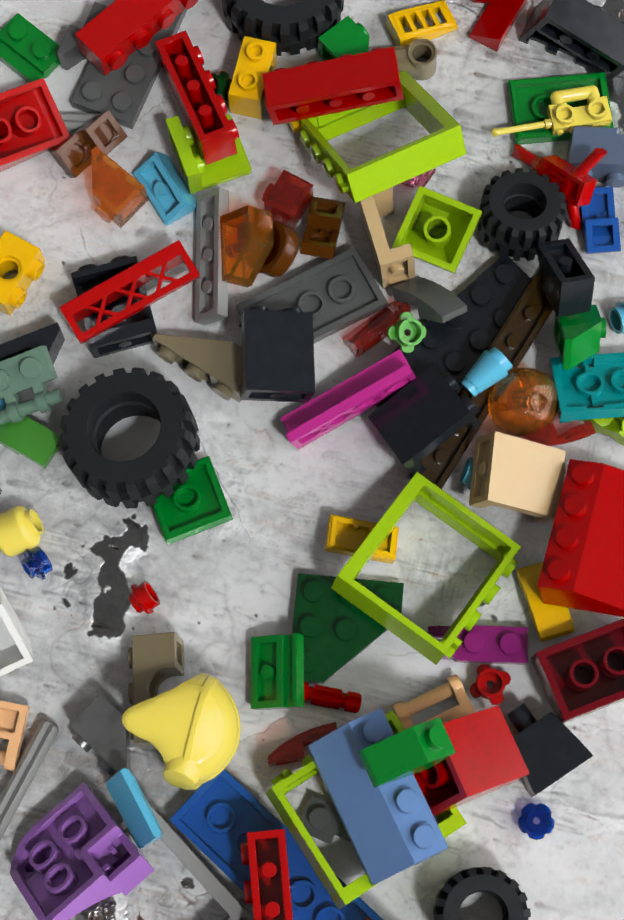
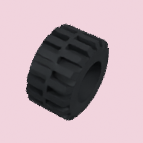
M516 168L514 173L506 170L502 172L501 177L494 176L490 184H487L484 188L479 208L482 211V215L477 224V230L480 231L482 242H488L487 248L492 252L495 250L499 251V256L502 258H506L508 255L513 257L512 261H520V258H526L527 261L534 260L537 254V243L559 239L567 205L564 204L565 195L563 192H559L560 186L556 182L550 183L549 176L545 174L542 176L537 175V171L530 169V172H524L523 168ZM523 211L532 215L534 218L520 219L511 215L509 212Z
M474 867L456 873L438 891L436 903L433 906L434 920H459V910L463 901L471 894L483 892L497 899L502 908V920H528V917H531L530 908H527L526 901L528 899L525 892H521L519 889V884L514 879L506 876V873L494 870L491 867Z

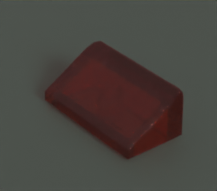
M400 301L389 303L387 308L377 312L342 338L344 344L355 357H360L386 338L388 328L394 326L399 321V316L402 312H411V306Z

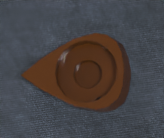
M270 219L240 221L244 247L248 260L255 271L273 278L281 277L292 265L298 252L299 238L296 231L288 225Z

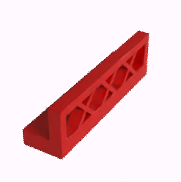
M178 240L63 304L59 309L68 327H71L79 343L82 344L200 277V273ZM184 263L189 271L188 274L179 279L165 276L167 271ZM153 279L158 280L156 291L149 296L135 293V290ZM163 282L170 283L165 287L161 288ZM123 296L128 297L124 310L118 313L105 310V307ZM133 298L140 300L132 305ZM93 313H97L96 325L82 333L77 322ZM103 315L110 317L102 322Z

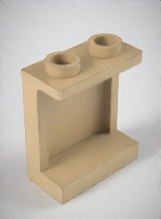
M392 187L359 201L362 223L383 289L399 285L414 278V255L410 243L390 249L380 220L382 217L394 214Z
M497 431L476 437L469 506L481 509L493 505L534 516V521L538 523L554 520L562 491L563 478L566 473V451Z

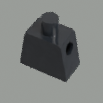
M524 703L507 714L519 732L513 738L530 773L521 779L531 797L537 795L593 756L584 744L552 712L537 721Z

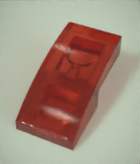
M587 421L558 435L553 423L521 438L554 447L586 438L596 432L591 421Z
M336 722L309 729L283 743L267 757L269 767L301 762L305 758L303 746H308L336 730Z

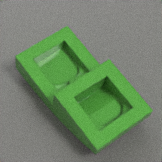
M25 416V420L18 423L8 422L0 425V444L18 455H23L46 469L60 448L59 434Z

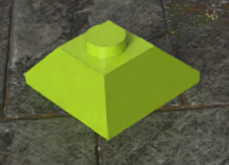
M419 186L392 248L410 243L414 258L455 274L480 220L482 211Z

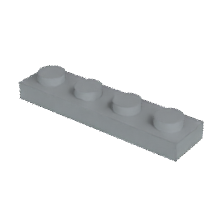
M220 187L197 197L196 269L200 273V277L195 280V323L201 325H208L228 317L229 191Z

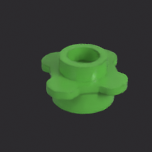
M402 312L399 316V321L394 326L388 328L387 336L400 345L403 353H411L414 350V346L425 338L426 328L420 321L413 318L412 313ZM406 329L409 330V335H408V336H406V335L404 334V331H405Z

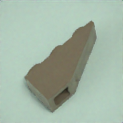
M162 334L154 335L153 342L157 350L156 354L169 364H173L174 361L185 368L184 372L197 382L205 380L214 386L212 390L223 399L230 400V398H233L237 402H241L239 391L243 381V354L241 346L233 341Z

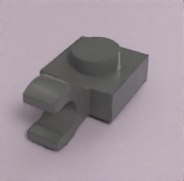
M311 795L300 819L310 836L331 845L335 835L351 842L335 806Z

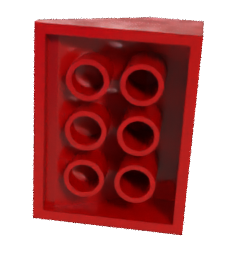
M575 459L569 460L537 585L543 604L624 617V470L604 463Z

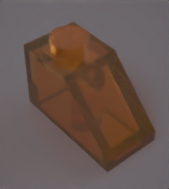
M95 146L91 150L92 191L96 204L95 211L105 222L110 223L113 221L122 228L148 201L145 186Z
M247 205L220 216L222 281L246 288L252 286L274 245L272 213Z

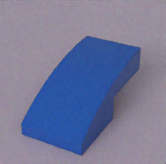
M613 187L595 188L590 204L579 207L586 254L620 252L618 217L615 218Z

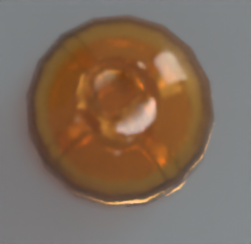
M511 368L508 371L509 375L497 382L494 388H491L489 391L488 410L493 422L513 436H532L546 430L555 420L558 413V396L555 383L547 374L537 369Z

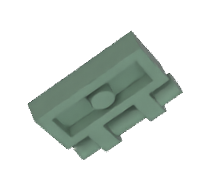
M46 345L36 347L0 362V400L4 399L6 403V409L0 410V425L8 422L18 423L25 420L26 415L37 411L41 413L53 409V405L64 401L63 393L59 388L49 392L46 385L47 382L58 378ZM32 388L34 398L21 402L18 393Z

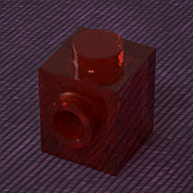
M283 170L275 185L270 183L262 197L265 216L270 220L281 222L295 229L313 199V184Z

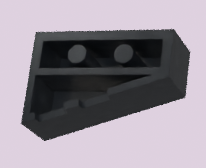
M543 0L532 10L519 41L528 44L531 39L548 46L546 52L555 56L558 51L577 58L575 64L597 73L605 72L606 77L611 79L624 71V22H620L607 14L602 7L593 5L587 0Z

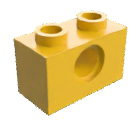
M244 36L228 93L230 113L262 119L266 105L262 74L275 70L277 63L275 42Z
M6 230L0 237V311L11 316L14 309L20 308L25 302L27 289L32 281H37L41 277L45 269V259L40 248ZM12 270L18 271L14 278L3 279L7 272Z

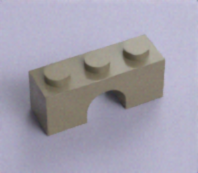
M175 632L132 636V648L128 649V664L130 669H133V683L128 685V698L131 705L134 706L157 696L160 684L167 678L184 676V641ZM129 732L130 739L142 750H157L150 742Z

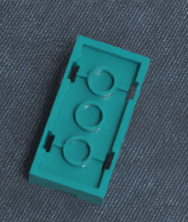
M624 352L594 354L570 370L562 369L559 357L550 358L549 369L552 380V397L554 407H557L560 423H571L574 420L624 417Z

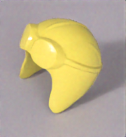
M198 674L173 689L128 708L122 715V723L127 731L150 742L160 752L165 764L163 771L164 780L172 786L185 790H196L203 783L219 775L229 764L239 745L241 723L236 704L218 678L208 674Z

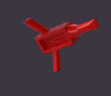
M519 144L514 145L511 156L528 165L532 170H536L537 175L542 176L545 174L549 176L550 183L556 182L560 186L559 192H563L566 198L565 204L567 205L569 225L574 229H582L579 207L590 204L597 183V179L587 173L608 152L603 148H595L575 167L557 155L540 157Z

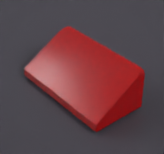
M528 0L490 1L471 31L469 38L497 52Z

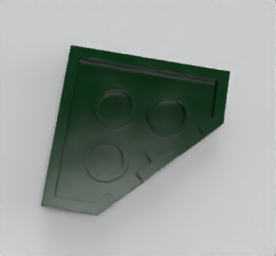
M298 573L292 633L304 635V682L324 684L388 629L334 591L331 587L336 577ZM355 579L399 613L402 612L404 583Z

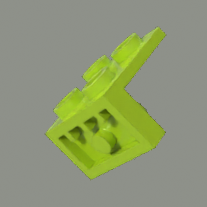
M178 115L165 119L168 136L190 194L252 173V168L240 137L235 140L237 154L206 165L189 126L182 127ZM226 115L228 120L232 119L231 115Z

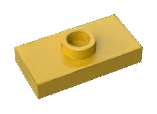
M331 514L328 518L324 551L353 556L377 523ZM395 527L370 560L389 564L394 563L399 527Z

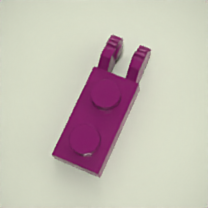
M474 625L470 632L463 628L457 637L463 642L451 657L455 662L526 665L528 663V627ZM429 626L427 633L435 638H443L450 626ZM445 655L442 657V659H449Z

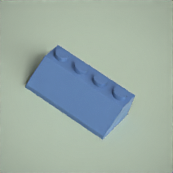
M382 708L348 722L307 746L371 886L434 857L449 848L414 774L376 788L373 787L359 751L394 735Z

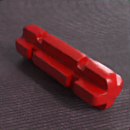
M304 682V703L307 700L311 701L312 705L337 710L341 707L347 712H359L362 701L360 693L351 691L342 693L341 689L314 684V687L309 686V683Z

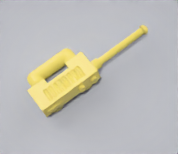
M594 85L554 91L550 96L551 105H548L547 109L548 119H544L541 122L498 129L495 127L491 130V134L493 137H497V135L551 128L552 135L557 134L560 136L564 133H572L574 126H610L612 116L607 96L600 97L599 90ZM587 100L588 102L587 105L579 107L567 105L569 102Z

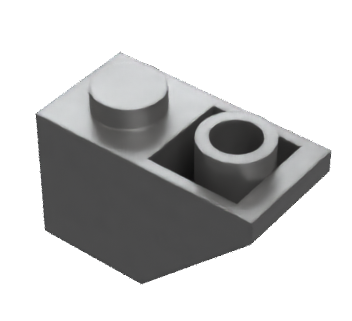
M100 693L69 726L76 732L72 739L87 753L93 748L102 757L98 764L113 777L123 768L131 770L129 731L125 729L122 723L123 714Z

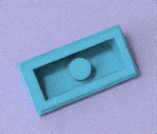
M155 152L133 172V175L165 225L168 226L197 209L196 198L193 194H190L187 184L168 155Z
M127 768L121 769L107 781L106 785L137 847L141 849L162 838L164 833L132 771Z

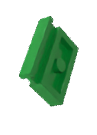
M19 13L0 30V61L26 82L30 83L42 78L46 79L60 65L57 54L60 45Z
M292 633L291 635L280 634L251 637V709L271 710L304 707V635Z

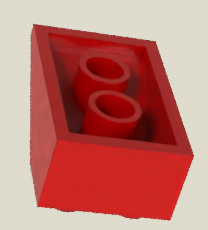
M44 78L0 93V172L57 147L70 136Z

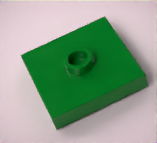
M209 456L197 460L194 469L187 468L186 472L189 478L183 485L177 483L172 487L175 491L174 494L168 498L163 494L157 497V503L153 504L167 545L233 520Z

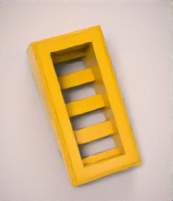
M445 0L400 10L387 15L386 28L396 46L410 45L413 41L421 38L433 40L458 30V25ZM441 12L446 23L440 24L435 14ZM429 17L434 26L429 27L425 18ZM418 21L422 29L417 30L414 22ZM407 25L410 32H405L403 26Z

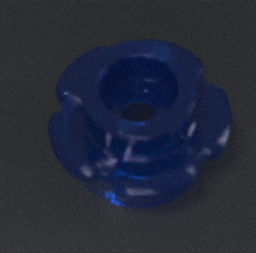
M38 546L31 551L29 549L24 551V559L21 560V565L26 574L31 579L34 577L40 580L46 579L45 575L52 571L53 568L45 552Z
M529 803L522 808V815L518 819V826L523 833L528 834L529 838L534 840L543 839L546 833L552 832L555 821L551 817L552 811L548 806L542 803L538 805ZM535 817L540 820V823L537 825L533 823Z

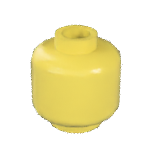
M19 505L0 513V550L5 555L14 557L38 546L41 539L40 535L43 534L44 528L35 510H28L26 507Z

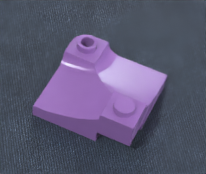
M83 782L26 833L16 849L10 868V875L38 920H70L86 908L121 892L126 896L154 871V868L104 807L92 789Z

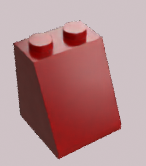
M497 705L443 723L456 753L429 769L415 773L414 777L433 816H436L505 787L530 773L500 707Z

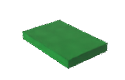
M605 72L508 80L507 91L512 126L541 122L544 119H548L547 109L548 105H551L550 96L554 91L590 85L598 88L600 97L607 96L611 112ZM587 100L569 102L567 105L579 107L587 105L588 102ZM613 121L611 122V125H610V126H604V127L614 128V127H613ZM551 128L513 133L515 145L568 141L572 134L568 132L560 136L557 134L552 135Z

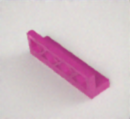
M400 349L281 417L280 419L288 432L286 436L289 442L299 450L397 394L417 378Z

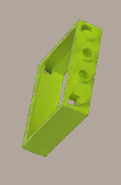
M406 70L400 72L404 95L402 100L299 120L302 127L299 138L305 149L310 148L316 163H322L328 178L334 177L339 191L342 194L346 192L354 203L467 154L461 125ZM402 108H405L430 133L354 168H350L328 143V140Z
M416 472L337 575L331 588L437 665L444 655L451 659L463 642L457 638L462 629L465 628L470 632L482 614L477 611V608L482 601L489 605L501 587L495 583L501 575L508 578L518 564L513 558L521 546ZM414 502H417L497 560L440 642L355 580Z
M393 710L385 715L394 735L406 730ZM308 755L301 761L304 767L293 774L290 769H286L272 779L271 782L274 786L269 789L266 795L339 910L375 885L371 886L365 873L343 888L285 795L319 773L311 755ZM457 807L436 815L441 822L438 826L444 839L467 824Z

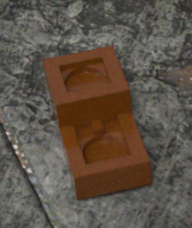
M105 110L55 147L51 153L68 176L76 178L99 157H105L128 136L111 112Z
M313 197L308 212L307 225L301 241L300 254L327 259L334 258L346 202Z

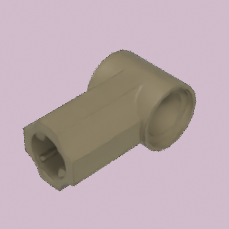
M421 38L413 41L410 45L391 46L395 47L400 72L406 70L414 79L421 81L431 78L436 72L437 49L432 41ZM420 57H425L429 59L426 62L416 61V59Z

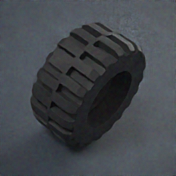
M222 0L224 17L227 18L231 31L233 33L238 32V39L243 41L244 36L275 42L277 56H281L282 52H290L291 56L300 54V49L306 47L307 51H310L317 47L318 38L340 22L341 12L344 7V0H302L288 6L271 5L262 0Z
M134 367L131 373H126L124 368L114 369L113 375L105 377L104 373L94 377L95 383L91 386L84 384L78 390L80 396L77 400L74 398L70 399L66 406L69 415H63L61 418L60 428L64 433L59 435V443L64 451L62 456L81 486L86 488L88 493L95 499L101 500L103 498L107 505L118 507L120 502H122L126 509L137 508L138 502L143 501L146 506L156 504V498L163 494L168 498L175 493L172 488L177 483L183 485L189 478L186 470L187 468H195L198 460L195 452L200 450V438L197 434L199 431L198 425L185 396L180 393L179 388L172 381H165L163 375L155 371L150 372L148 376L144 368ZM131 416H148L160 422L161 427L156 442L140 457L129 461H112L102 457L101 446L103 439L110 428L117 422Z

